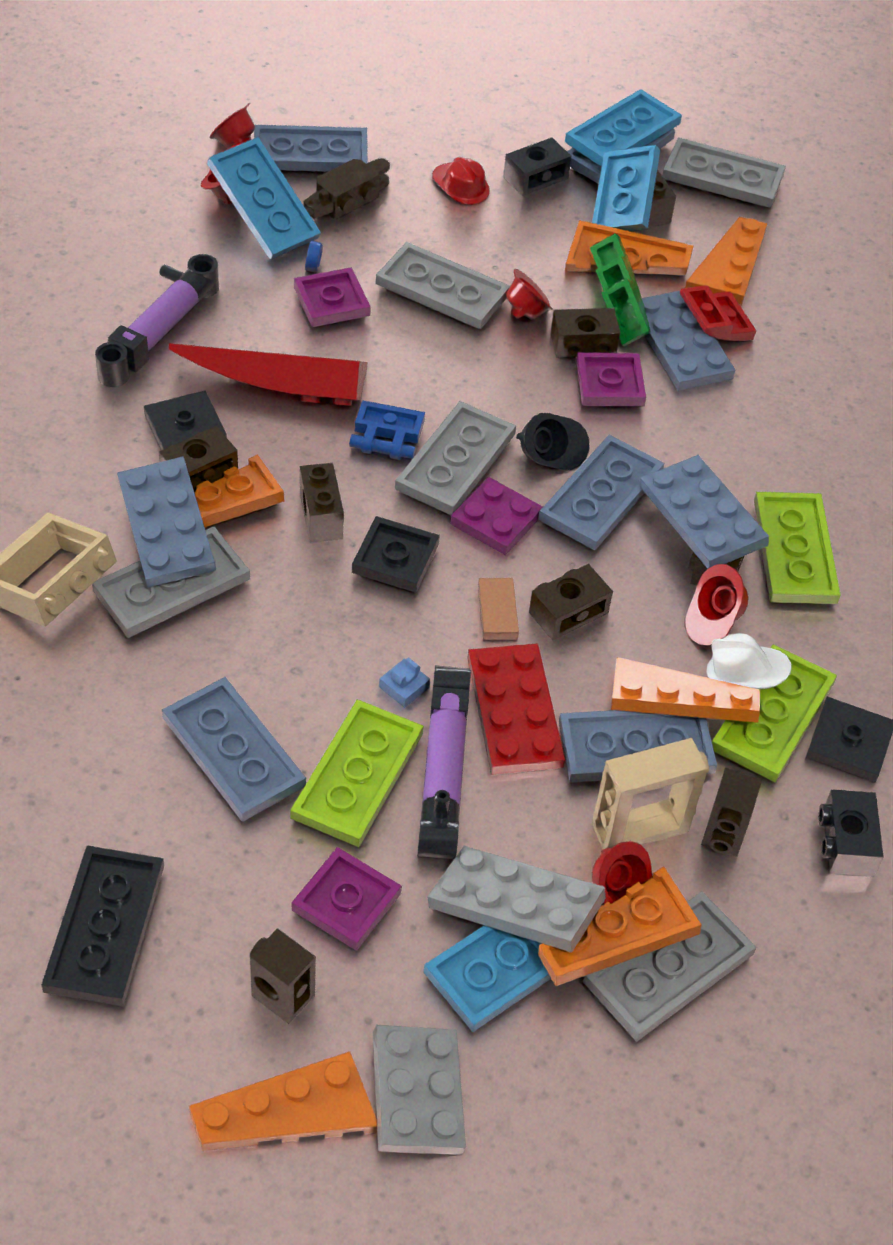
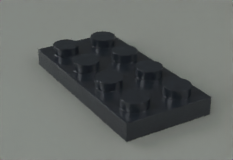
M86 846L41 984L43 993L124 1006L163 873V858Z

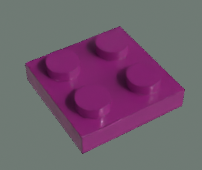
M352 267L294 278V289L311 327L370 316L371 306Z
M639 353L577 354L576 363L582 406H645L646 392Z
M488 477L451 515L450 524L506 555L538 521L539 512L543 506Z
M337 847L292 901L291 909L299 916L357 951L401 895L402 886Z

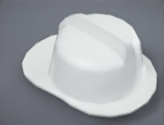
M736 633L723 639L713 640V656L707 665L706 671L711 679L755 689H768L778 686L788 678L791 673V662L781 651L761 647L748 634Z

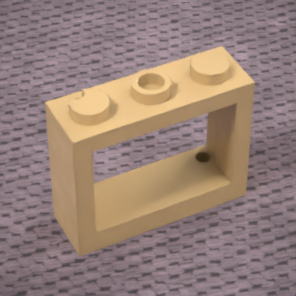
M47 512L0 553V608L46 627L117 562L108 535ZM60 548L77 554L70 563L35 594L18 587Z
M692 738L610 759L605 762L592 819L593 829L603 849L612 848L626 841H633L643 845L689 832L693 816L696 814L699 797L702 794L704 780L709 772L707 757L704 752H699ZM672 785L667 800L631 809L634 795Z

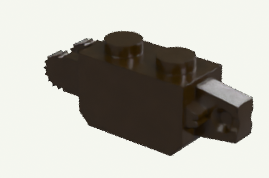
M378 158L366 164L362 160L352 159L318 176L317 191L303 201V206L314 219L329 215L336 220L379 198V191L389 184V176L385 173L390 169V162L386 159Z

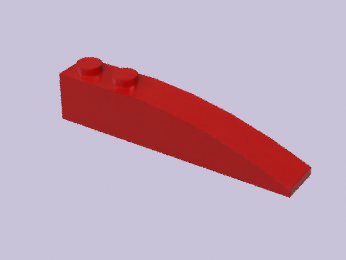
M169 343L168 350L201 367L237 381L260 388L301 395V401L320 403V397L333 398L332 404L352 406V400H361L368 362L172 343Z

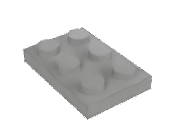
M376 1025L373 1030L378 1152L462 1155L466 1149L457 1030Z

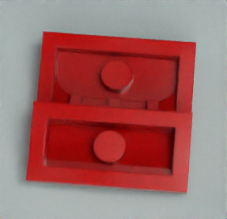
M708 285L681 288L680 295L706 334L729 341H748L754 339L757 330L731 291L712 293Z

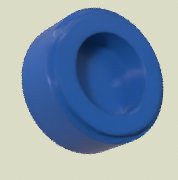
M311 240L305 270L315 273L318 271L323 251L322 243Z

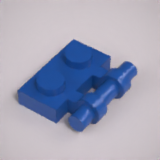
M362 400L355 421V432L365 434L364 436L352 434L349 447L361 449V452L366 454H372V452L388 454L390 458L400 460L401 457L413 459L416 446L405 445L404 443L406 441L418 444L425 422V412ZM376 436L391 438L393 442L376 439Z

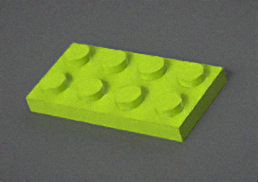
M756 492L754 505L757 523L769 535V544L762 548L770 602L838 604L841 594L822 494Z
M773 644L771 646L772 649L781 651L790 660V675L778 686L759 689L760 712L758 723L725 720L712 740L714 752L776 783L834 685L837 675Z
M357 699L291 808L290 819L360 847L422 737L424 726Z

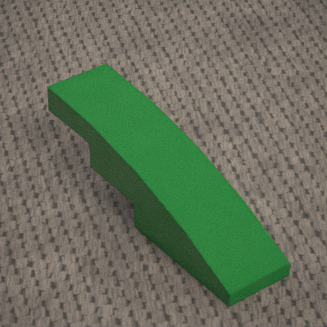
M615 233L590 247V250L598 267L595 271L604 290L601 294L607 308L615 309L620 329L619 339L621 344L626 346L651 333L631 264L620 236Z

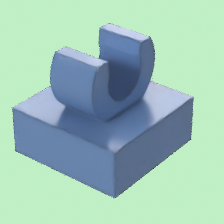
M408 657L407 659L404 658L379 678V687L405 708L430 688V678L420 671V666Z

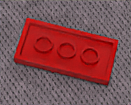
M538 643L468 649L467 659L469 668H471V678L491 775L564 768L565 757Z

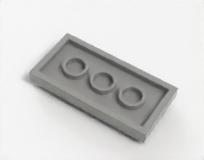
M678 137L664 167L662 176L664 179L676 184L692 186L702 191H710L729 198H736L758 206L771 208L786 166Z
M408 242L376 274L375 284L478 329H481L507 299L506 293L510 285Z
M459 401L395 480V490L452 515L514 437L516 425Z
M214 526L205 531L215 561L216 571L147 588L141 561H138L92 584L93 592L127 638L250 580V570Z
M463 846L427 896L429 908L568 952H573L606 899L605 887L467 846Z
M703 891L687 902L702 924L700 935L584 977L583 983L636 1042L754 955L756 946Z

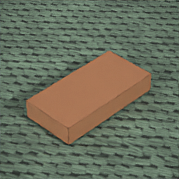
M479 578L478 592L483 640H518L519 627L513 578Z

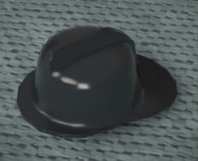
M539 413L533 416L522 432L516 436L520 440L522 451L529 459L540 465L561 470H572L579 467L586 460L590 450L588 434L579 422L551 413Z

